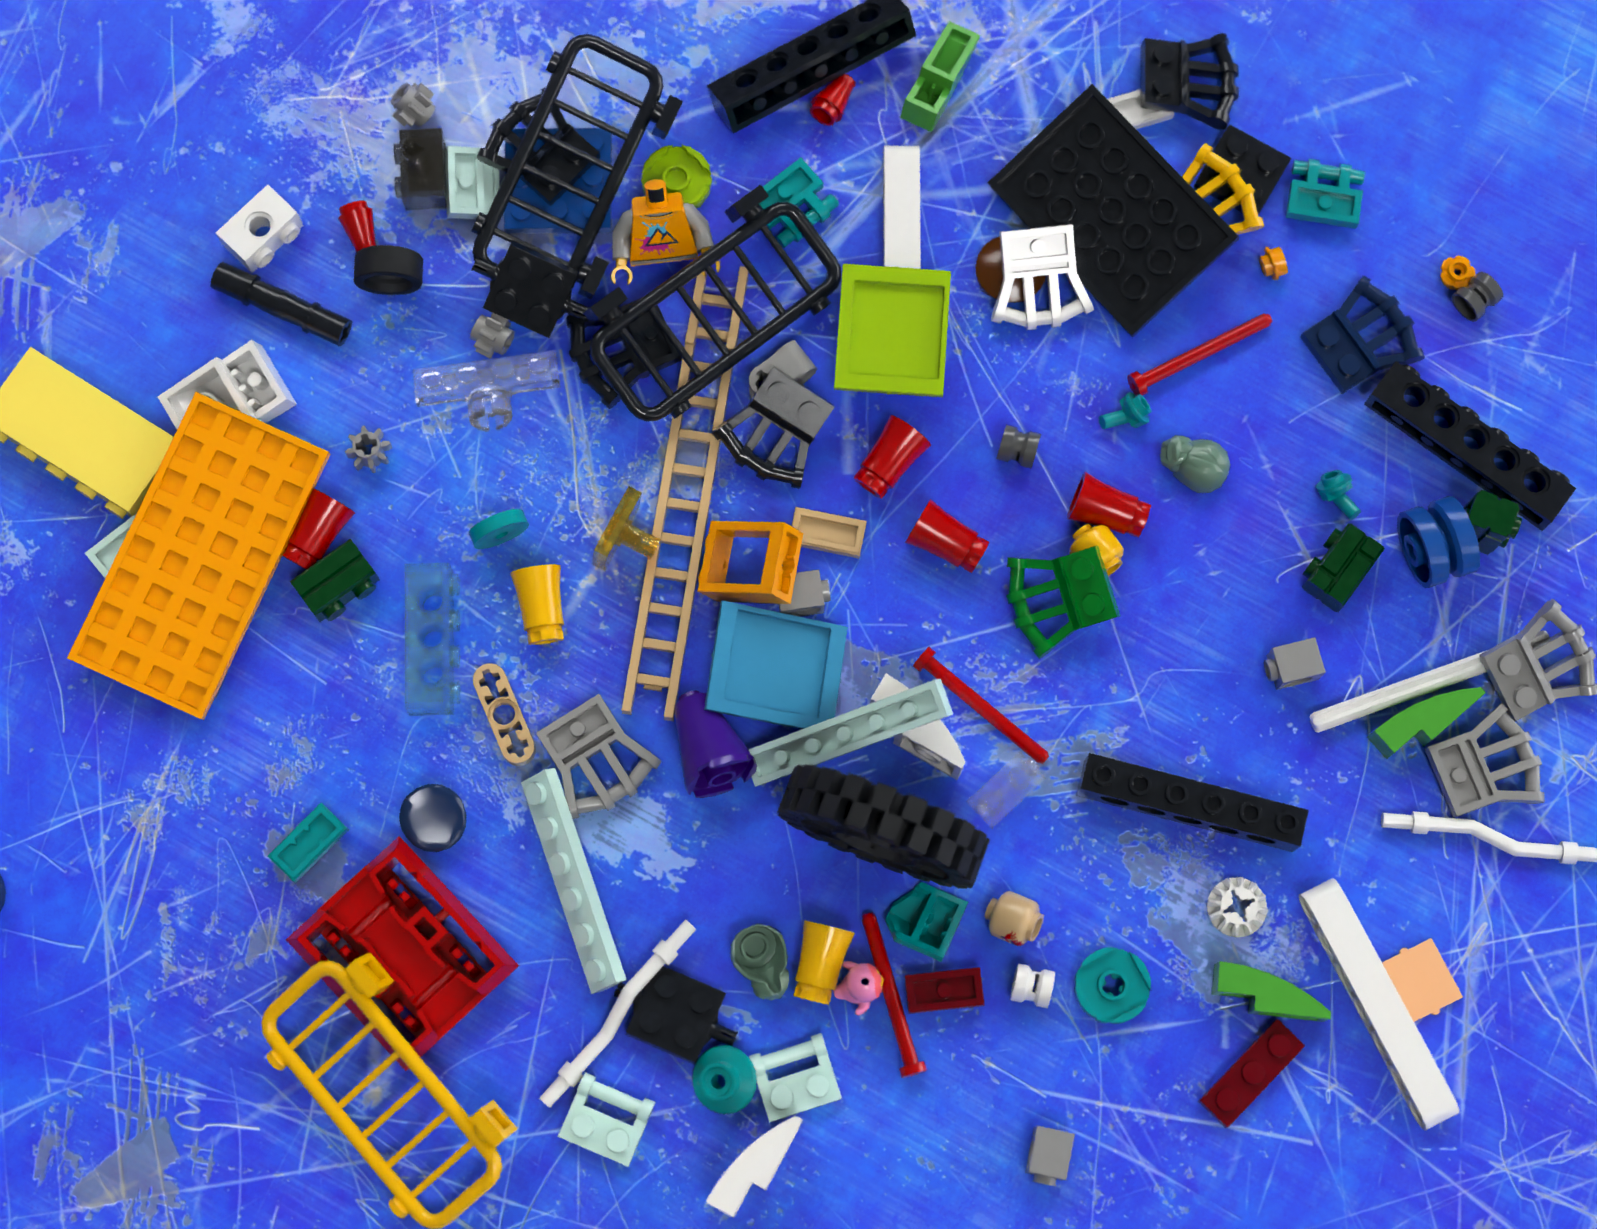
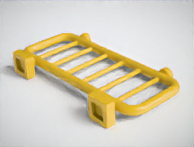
M370 952L355 959L346 968L340 963L333 961L318 962L311 966L274 1000L263 1013L261 1021L262 1034L267 1043L272 1047L266 1055L267 1060L279 1071L288 1067L392 1192L394 1197L389 1200V1207L397 1217L405 1218L410 1214L423 1227L429 1229L444 1228L458 1218L498 1181L502 1171V1160L496 1147L518 1128L494 1100L481 1107L471 1117L461 1107L371 999L386 990L394 980ZM330 976L334 978L345 993L292 1042L288 1043L277 1029V1019L322 977ZM351 998L370 1022L313 1073L294 1049ZM376 1028L393 1048L394 1052L337 1103L318 1079L368 1033ZM400 1057L418 1078L419 1082L362 1132L343 1108ZM425 1087L444 1111L386 1162L367 1138ZM450 1117L469 1141L416 1188L410 1191L392 1167L443 1121ZM475 1147L486 1161V1172L441 1212L433 1214L427 1211L416 1197L471 1148Z

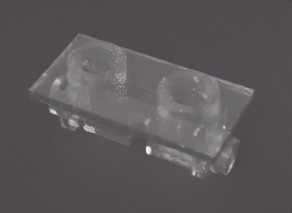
M1019 752L966 802L992 829L1046 778L1038 771L1039 765L1031 757L1026 758Z

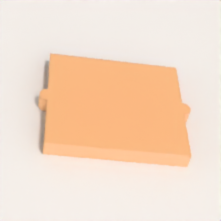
M1432 938L1408 950L1407 948H1401L1398 955L1382 962L1414 1022L1429 1014L1437 1015L1440 1012L1439 1009L1463 998Z

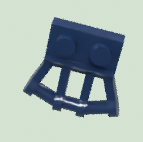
M1365 275L1362 276L1339 310L1334 311L1330 316L1303 332L1300 337L1341 394L1377 371L1391 368L1395 361L1403 365L1424 359L1423 349L1418 348L1412 327L1414 321L1410 316H1404L1398 307L1399 301L1395 296L1390 297L1370 284L1371 279ZM1361 295L1378 306L1353 323L1346 317ZM1386 315L1393 326L1366 343L1358 332ZM1400 335L1404 349L1403 353L1379 358L1374 355L1373 352Z

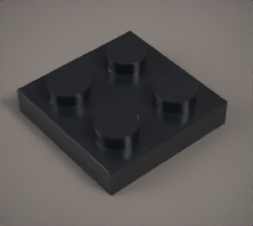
M1230 124L1213 151L1229 163H1236L1240 168L1241 172L1239 175L1246 184L1250 183L1255 190L1253 195L1259 215L1289 164L1291 157ZM1205 165L1194 187L1199 189L1220 173ZM1226 183L1210 194V196L1223 202L1231 197L1234 191ZM1241 203L1234 209L1242 212Z

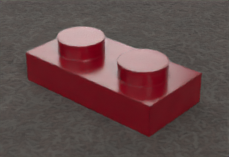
M980 967L904 976L908 1014L981 1007L985 1005Z

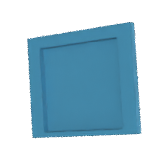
M722 600L720 602L713 653L711 654L712 661L704 710L797 729H804L834 718L848 627Z

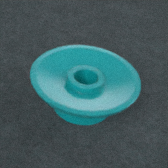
M719 1045L706 1050L698 1058L693 1069L692 1083L696 1096L706 1108L720 1114H732L742 1110L752 1100L756 1091L757 1076L753 1063L744 1052L732 1046ZM719 1074L725 1078L724 1087L718 1084L717 1078Z

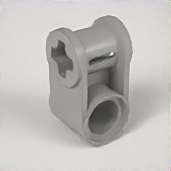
M792 340L751 371L749 375V394L753 398L759 388V382L764 381L773 366L801 384H804L816 373L817 367L798 343Z

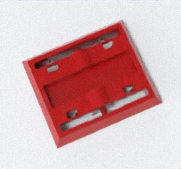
M400 836L361 869L286 939L310 967L321 961H330L313 943L320 935L330 943L349 965L355 959L370 952L394 980L386 990L375 996L381 999L416 1037L410 1045L420 1057L429 1051L519 967L513 958ZM399 862L443 907L435 916L394 873L392 869ZM401 883L410 894L404 890L398 897L393 890ZM449 915L495 965L490 971L486 972L443 926L442 922ZM342 937L351 946V948H349L347 945H344L339 950L335 944ZM464 952L472 962L468 960L462 966L457 960L464 955ZM330 976L321 978L338 998L345 993L334 978ZM351 998L344 1003L364 1026L370 1022ZM404 1006H406L416 1018L408 1015L403 1019L399 1014L404 1010ZM374 1028L370 1033L391 1055L394 1052L393 1048L378 1030ZM400 1057L396 1060L405 1071L409 1069Z

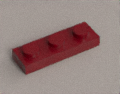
M1278 1019L1274 1020L1198 1102L1224 1128H1228L1305 1045Z

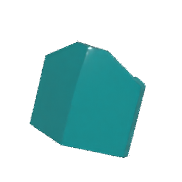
M921 882L912 891L893 903L885 922L895 942L942 962L968 902Z

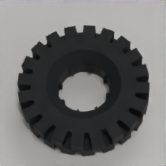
M804 764V766L797 765L794 767L777 811L779 813L778 816L782 820L787 821V824L795 829L805 831L804 834L816 840L829 842L828 845L842 852H852L856 854L857 858L870 863H880L886 869L901 874L904 871L913 878L927 882L931 880L939 885L948 887L954 886L962 889L973 887L989 844V838H987L983 831L975 829L973 824L964 819L955 818V814L941 807L927 806L928 801L911 794L901 795L897 792V789L879 782L877 785H874L864 777L850 773L846 776L838 770L826 767L821 769L815 765Z

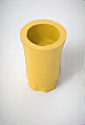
M537 565L512 571L510 575L517 593L524 631H527L528 644L544 645L564 640L562 630L564 620L560 590L561 565Z
M804 920L801 954L795 981H798L794 991L795 997L827 1005L830 1004L831 990H836L839 973L846 952L854 937V932Z

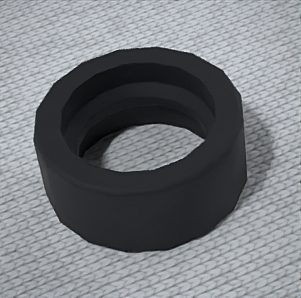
M380 245L362 248L355 254L354 283L362 290L383 295H404L413 293L422 286L423 258L419 253L400 246Z

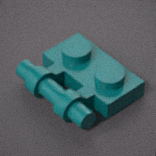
M800 157L763 186L769 197L760 205L765 209L776 202H789L797 207L805 203L810 209L805 215L811 224L814 225L818 221L823 223L831 216L830 212L839 206V202L832 194L822 201L815 195L823 189L824 183ZM786 216L777 217L766 225L769 230L779 222L785 227V230L776 236L777 241L783 248L793 241L798 242L804 238L792 220Z
M1308 159V162L1294 160L1292 174L1305 176V181L1292 180L1289 189L1286 218L1356 229L1359 224L1363 190L1350 189L1349 185L1350 183L1362 185L1365 171L1352 169V166L1347 164H1340L1339 167L1320 164V160ZM1318 178L1336 181L1337 186L1317 183Z

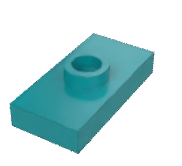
M320 803L268 857L296 884L349 829L328 808Z

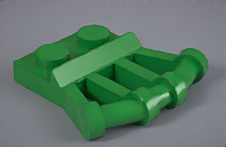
M1093 546L1053 560L1007 557V567H1010L1009 594L1006 595L1008 604L1012 603L1017 619H1014L1016 629L1020 628L1035 647L1033 652L1039 659L1048 654L1074 631L1120 616L1099 546ZM1025 568L1054 571L1055 580L1024 589ZM1056 589L1060 590L1064 604L1033 614L1030 613L1026 599ZM1067 613L1069 622L1049 639H1046L1034 624Z

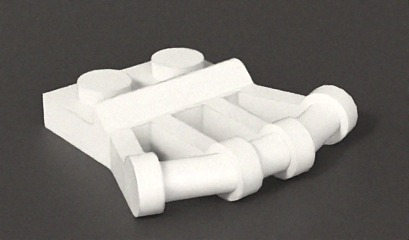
M1073 225L999 232L1003 281L992 312V322L1000 324L1002 321L1026 327V330H1035L1039 325L1049 324L1054 328L1061 327L1063 322L1082 312L1088 314L1094 311L1092 302L1076 271ZM1065 273L1077 296V300L1061 307L1058 274ZM1047 275L1049 310L1036 311L1033 276ZM1015 278H1022L1024 312L1007 307Z

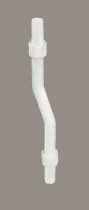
M1412 811L1411 815L1382 813L1381 827L1409 829L1412 834L1426 835L1428 831L1471 834L1513 856L1557 859L1560 864L1576 865L1577 861L1597 863V848L1582 847L1578 846L1576 842L1561 841L1559 845L1518 842L1473 819L1429 816L1428 812Z
M685 919L666 941L662 939L652 950L654 953L652 957L623 987L598 1034L571 1063L567 1061L557 1072L559 1076L539 1097L549 1108L570 1086L574 1088L583 1078L582 1072L612 1041L636 995L665 964L669 966L679 955L677 950L696 931V928Z

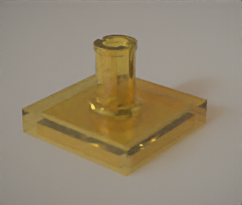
M628 486L594 549L592 565L606 571L617 548L622 544L646 556L648 559H652L661 539L632 525L633 519L639 510L641 492Z

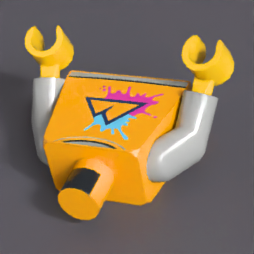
M653 179L647 181L644 185L645 196L631 199V209L622 213L613 230L612 259L616 261V267L610 273V279L613 284H616L615 273L620 269L627 272V285L631 283L633 274L627 267V261L629 260L631 266L698 258V252L703 254L714 246L707 219L693 204L685 203L681 193H667L666 183L663 180ZM720 260L715 262L717 272H719L721 268ZM705 270L702 272L704 276H706Z

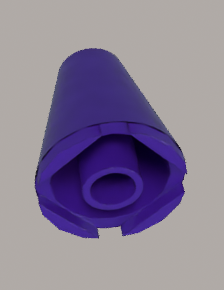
M693 690L681 695L679 702L674 706L684 785L689 795L694 791L696 798L713 797L734 789L732 782L742 777L745 783L756 772L757 764L750 751L723 714L704 710L706 693H699V691Z

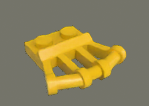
M1206 143L1203 144L1182 178L1190 185L1202 166L1206 164L1220 174L1197 189L1196 192L1204 199L1228 183L1234 194L1213 208V210L1221 217L1241 203L1244 221L1231 224L1229 227L1237 235L1263 228V218L1258 216L1253 195L1255 190L1250 183L1246 184L1239 175L1241 172L1240 168L1236 163L1231 164L1212 152L1213 147Z

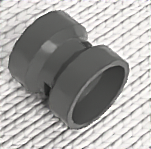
M1478 272L1471 278L1469 286L1461 287L1452 295V302L1463 317L1469 321L1476 322L1485 314V309L1488 306H1495L1502 300L1503 291L1493 277L1485 272Z
M1006 424L997 460L1005 462L1017 460L1021 466L1031 469L1041 434L1032 431L1024 434L1019 432L1017 427Z

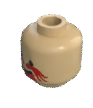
M1006 891L999 899H991L985 912V919L989 920V931L992 936L1013 945L1022 946L1027 941L1033 942L1042 927L1044 915L1040 913V908L1036 901L1015 892Z

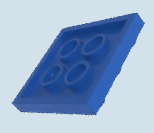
M546 128L552 135L558 131V128ZM574 128L578 134L600 152V160L612 165L611 133L601 128ZM512 129V131L522 140L526 129ZM538 138L533 150L537 152L545 143ZM505 141V158L512 161L516 150ZM593 164L573 186L599 198L610 172ZM519 179L512 194L513 197L583 230L595 206L594 203L569 191H566L550 206L521 179ZM509 202L504 211V231L508 234L572 233ZM612 204L598 233H612Z

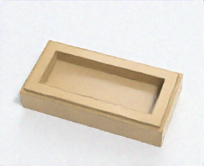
M795 507L792 527L803 533L801 547L860 558L867 521Z

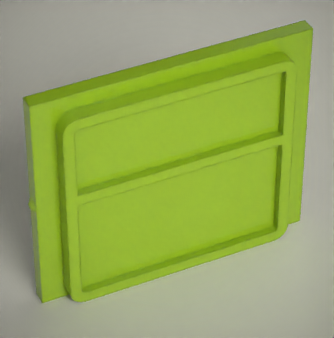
M843 264L834 390L943 398L951 271Z

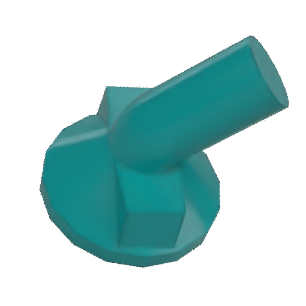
M1129 392L1119 400L1122 410L1099 416V424L1102 429L1119 426L1128 422L1132 427L1138 428L1149 423L1148 414L1151 413V408L1142 395L1136 396Z
M1341 470L1325 473L1321 476V481L1316 485L1322 500H1333L1337 507L1350 520H1353L1360 514L1361 510L1345 494L1352 488L1351 475L1342 473Z

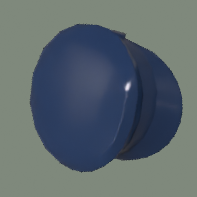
M427 784L416 788L406 796L400 808L399 820L404 835L414 846L424 851L440 852L451 848L461 839L466 828V812L460 797L450 788L443 785Z

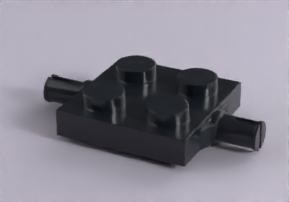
M512 241L505 258L498 265L477 256L471 271L491 279L490 292L483 306L484 309L548 338L556 322L564 313L574 316L583 322L586 319L584 312L590 307L571 300L572 286L579 271Z
M663 966L634 998L632 1002L634 1004V1015L627 1028L626 1035L696 1065L702 1048L711 1038L733 1046L738 1032L718 1024V1012L726 996L725 992ZM618 984L614 997L619 996L626 984Z

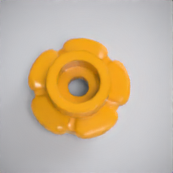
M1268 246L1265 247V255L1259 257L1262 272L1265 277L1272 276L1273 280H1279V276L1288 274L1283 251L1280 247L1270 249Z
M1456 256L1453 259L1449 257L1441 264L1440 278L1442 283L1449 289L1458 290L1461 287H1467L1471 278L1475 276L1474 267L1470 266V261L1463 256ZM1460 270L1461 274L1456 275L1454 271Z

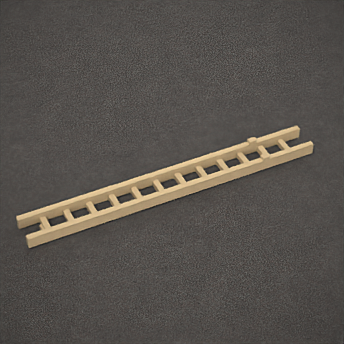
M740 266L734 298L742 310L749 272L745 266ZM707 272L706 276L700 273L696 277L693 301L700 311L702 310V305L733 309L724 296L704 293ZM734 310L732 311L729 331L714 329L720 339L727 343L726 347L729 351L737 346L741 319ZM691 311L684 348L693 359L696 339L712 340V338L704 328L699 327V321ZM683 358L677 390L689 382L690 373L692 372ZM694 361L701 372L712 365V363ZM733 367L721 375L718 399L693 396L688 400L692 407L716 410L712 431L721 425L725 419ZM683 414L675 419L672 416L622 704V714L632 715L637 684L644 685L643 688L645 690L662 692L663 688H667L668 693L664 711V720L674 721V706L677 703L721 443V439L716 440L712 433L681 429ZM679 440L710 444L706 468L675 463ZM673 474L704 479L700 502L669 498ZM667 508L698 513L694 537L663 532ZM661 543L692 548L688 572L657 567ZM655 578L686 583L682 607L651 602ZM649 613L680 618L676 642L645 638ZM643 648L674 653L670 678L639 673Z

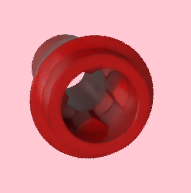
M844 74L833 80L811 100L810 113L819 123L832 126L835 122L842 119L851 92L856 85L851 76Z
M360 200L341 206L339 208L341 216L338 217V220L356 252L362 248L377 246L373 210L368 207L367 202Z

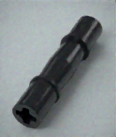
M224 262L217 266L212 275L210 283L212 289L241 301L245 306L251 304L276 318L302 327V331L305 333H311L338 346L344 344L350 333L352 320L321 307L317 302L311 304L286 290L265 283L257 275H251Z

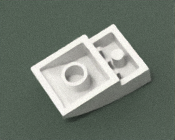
M250 340L224 359L215 357L158 396L176 429H178L195 392L257 420L261 419L264 423L271 421L297 405L263 346L253 340Z
M886 673L873 694L870 704L906 691L909 688ZM941 720L894 737L893 744L958 780L965 765V760L957 743Z
M794 1116L778 1124L746 1148L717 1182L706 1203L735 1218L752 1184L767 1190L803 1119Z

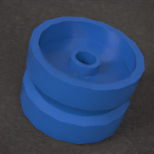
M1446 496L1432 501L1427 510L1423 507H1414L1400 512L1397 518L1400 545L1412 574L1424 588H1431L1445 583L1449 578V574H1452L1454 577H1462L1477 572L1480 567L1478 540L1467 512L1455 497Z

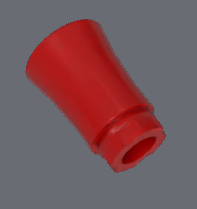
M890 415L878 440L860 464L861 469L856 473L854 479L865 490L875 497L882 499L888 489H892L901 476L931 444L911 425L896 416Z
M1084 472L1074 493L1067 520L1089 523L1096 526L1105 525L1110 530L1123 535L1128 533L1134 537H1140L1147 522L1151 504L1140 501L1137 496L1123 492Z
M313 488L288 541L289 543L283 557L307 570L324 557L329 546L355 512Z
M932 499L928 502L905 543L934 554L956 567L961 565L962 568L970 573L974 571L990 542L977 536L978 533L948 514Z

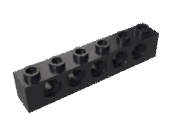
M866 0L708 84L707 88L716 113L734 134L912 39L917 35L910 9L902 0Z
M1395 361L1364 403L1365 406L1483 490L1497 495L1498 500L1505 498L1518 503L1520 508L1518 514L1541 531L1555 519L1576 490L1563 473L1548 469L1540 463L1536 454L1514 445L1509 441L1510 438L1505 432L1495 427L1490 428L1479 420L1480 417L1474 410L1466 406H1459L1450 399L1449 394L1444 389L1436 385L1431 386L1420 378L1418 371L1407 364L1401 365ZM1404 395L1414 396L1419 402V407L1409 406L1404 400ZM1434 416L1445 418L1449 428L1439 427L1434 421ZM1464 437L1473 438L1478 444V449L1474 450L1467 447ZM1494 458L1503 459L1508 465V471L1498 469L1494 464ZM1524 479L1534 481L1538 487V492L1529 491L1524 485Z
M1089 753L1084 760L1076 796L1290 852H1294L1301 846L1309 810L1092 753Z

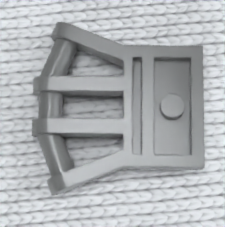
M1554 599L1546 602L1520 633L1479 655L1501 702L1509 709L1507 714L1514 721L1523 718L1546 704H1552L1557 698L1597 695L1593 660L1596 654L1592 647L1587 646L1583 638L1585 631L1582 625L1574 623L1561 611L1562 606ZM1548 621H1551L1561 630V632L1533 647L1530 644ZM1566 643L1570 644L1574 652L1573 654L1545 669L1542 668L1538 660L1539 658ZM1579 665L1580 684L1551 687L1549 681Z
M600 694L536 732L562 775L565 797L572 819L579 818L581 813L602 809L609 811L616 807L614 803L626 795H629V797L638 793L637 788L652 768L657 769L662 762L623 732ZM615 742L620 743L641 759L629 776L610 748V745ZM599 752H602L620 781L608 790L605 789L588 762V759ZM578 765L580 766L597 796L576 799L571 774L572 769Z
M1503 703L1497 706L1470 732L1424 749L1453 818L1496 802H1521L1525 804L1545 802L1544 792H1540L1541 759L1539 755L1535 756L1529 743L1532 740L1529 732H1525L1506 713L1509 709ZM1494 723L1510 737L1483 748H1479L1476 740ZM1515 747L1521 762L1490 773L1484 758ZM1525 772V791L1497 790L1494 782Z

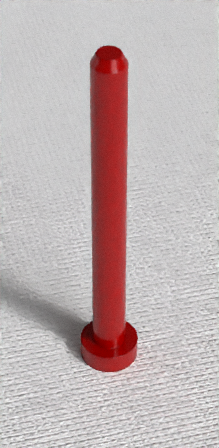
M1261 314L1143 374L1135 371L1127 375L1132 392L1136 396L1147 394V387L1269 327L1272 323V318L1269 314Z
M928 647L914 663L913 667L919 672L924 668L936 679L941 678L944 686L1037 763L1043 764L1048 759L1049 754L1044 748L933 657L936 652L932 648Z
M873 913L863 915L862 923L875 967L884 978L882 992L904 1067L899 1068L901 1078L926 1072L927 1068L925 1061H918L877 918Z

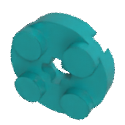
M1112 947L1102 948L1090 954L1082 962L1074 978L1075 996L1080 1007L1088 1016L1104 1024H1120L1136 1017L1144 1009L1151 989V978L1142 960L1131 952L1128 953L1125 950ZM1110 975L1113 980L1119 978L1122 981L1123 985L1118 988L1120 995L1114 996L1111 992H1104L1102 987L1106 984L1104 979L1106 976Z

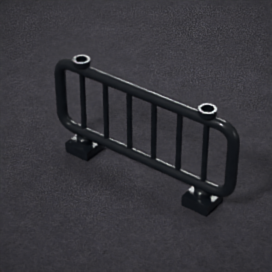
M583 34L569 40L561 54L554 51L546 68V71L552 73L487 215L479 213L471 232L477 234L472 250L474 262L478 256L492 264L498 265L487 256V248L493 235H496L508 242L514 241L579 271L572 289L575 282L582 284L578 293L592 299L609 262L597 256L591 265L585 261L649 121L655 123L651 134L664 140L683 101L670 95L665 104L659 102L664 87L663 79L657 67L649 61L598 36ZM585 48L592 49L646 76L649 80V89L643 102L572 68L571 66L578 52ZM571 74L640 108L629 133L623 132L557 100L567 75ZM556 106L624 139L625 141L614 165L606 163L542 132L552 107ZM538 138L609 171L610 174L599 198L527 164ZM523 170L594 203V209L584 230L513 197L512 194ZM508 202L581 236L570 261L567 262L498 229L497 226Z
M759 185L725 211V214L732 223L741 217L744 218L746 223L626 310L622 311L619 305L628 298L621 288L618 287L584 312V315L592 325L600 319L605 323L593 335L590 344L591 357L622 402L636 418L646 422L658 421L669 414L674 419L692 407L688 400L809 310L813 315H816L831 304L827 297L839 286L841 267L837 258L800 208L789 202H776L763 209L760 203L768 198L769 195ZM786 216L792 220L825 266L827 278L815 289L812 290L766 226L777 217ZM760 230L807 293V295L786 310L739 247L740 244ZM732 250L779 313L777 317L758 331L711 267V265ZM704 270L751 333L750 337L731 351L728 350L683 288L685 284ZM676 291L724 355L702 372L655 309L656 305ZM648 311L695 374L693 379L674 393L626 329L627 326ZM619 332L667 396L666 399L654 407H646L640 402L605 353L604 347L606 342Z

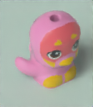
M845 961L842 966L848 969L849 973L836 986V990H833L837 999L857 1004L858 1008L855 1014L860 1016L869 1009L871 1002L881 994L884 978L880 975L877 968L869 963L857 964ZM865 978L869 983L863 985L861 980Z

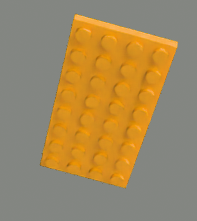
M195 392L67 659L204 720L286 550L288 541L300 519L313 488L315 489L331 455L330 452Z

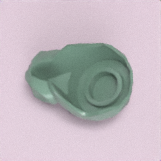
M1175 435L1161 444V464L1172 471L1176 479L1197 493H1211L1222 486L1229 475L1230 461L1227 451L1220 444L1212 440H1191L1189 437Z
M758 923L749 926L736 934L733 939L730 959L736 970L751 981L753 992L757 997L768 1000L780 999L787 990L789 983V971L786 968L788 954L783 936L769 925Z

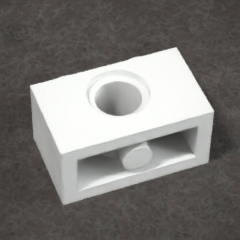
M266 185L225 223L216 234L222 245L253 273L258 267L263 268L269 264L274 257V252L284 243L292 242L299 235L303 223L298 213L269 185ZM260 227H270L266 235L255 236L256 230Z

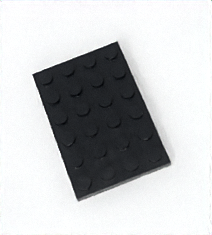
M1093 84L987 182L1029 228L1073 225L1076 271L1083 286L1132 337L1142 330L1239 239V236Z

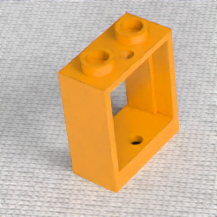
M711 521L705 540V554L702 569L698 576L699 585L697 591L717 602L724 600L744 603L791 604L803 533L785 522ZM734 537L769 538L761 584L725 583Z

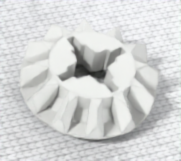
M1243 877L1226 878L1218 883L1209 895L1207 902L1209 918L1212 924L1225 935L1231 937L1251 935L1263 925L1268 913L1266 895L1255 882H1251ZM1231 892L1239 901L1245 900L1247 902L1251 900L1252 902L1243 910L1245 915L1243 918L1237 912L1225 914L1223 912L1233 904Z

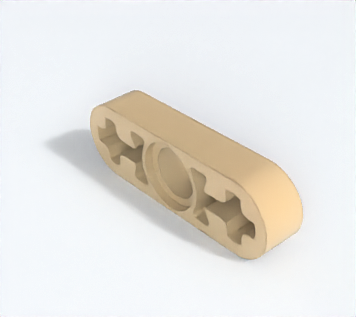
M488 663L480 666L473 675V685L500 750L507 762L514 766H524L534 758L536 746L503 669L496 664ZM491 673L493 677L500 676V679L495 682L500 696L505 692H508V696L494 699L488 686L481 687V684L485 682L484 675ZM494 699L489 705L487 704L486 700ZM501 705H509L515 711L514 719L505 725L499 724L494 720V712ZM519 725H522L523 729L516 730L515 732L522 744L528 742V746L524 748L525 755L518 757L516 753L509 754L508 750L513 748V743L509 734L501 738L500 733L511 732Z

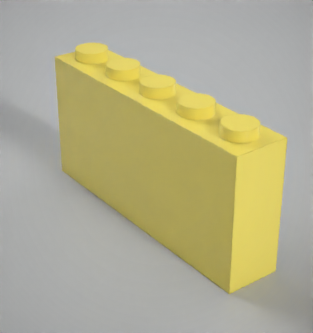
M32 347L27 350L0 387V442L2 444L7 439L17 445L15 451L27 460L34 463L36 458L47 464L45 470L57 479L64 481L66 477L77 483L74 488L91 500L95 496L100 497L107 502L104 507L121 519L125 515L132 517L138 512L171 444L172 435Z

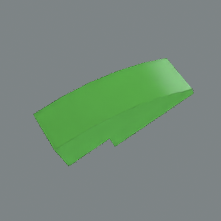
M951 21L947 23L922 65L918 79L904 101L901 119L930 132L933 131L957 87L981 35Z
M1481 687L1436 695L1394 715L1368 735L1367 738L1386 759L1399 750L1413 736L1424 747L1486 692Z
M1223 961L1214 964L1212 995L1249 999L1248 1014L1319 1022L1331 1019V1011L1292 983L1245 965Z

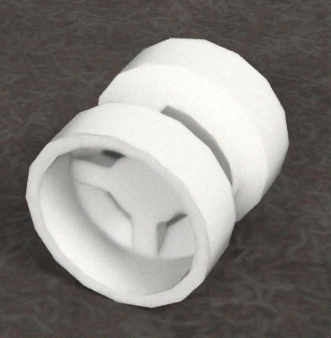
M1018 963L1013 979L1010 1001L1022 1003L1028 1000L1034 1002L1037 1007L1047 1009L1053 991L1055 971L1043 969L1037 972L1033 971L1028 965ZM1036 981L1035 991L1032 992V991H1033V987H1034V982Z

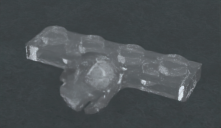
M556 350L413 369L417 407L457 401L467 402L468 417L471 425L485 432H490L489 417H495L497 431L505 428L512 420V395L561 387Z

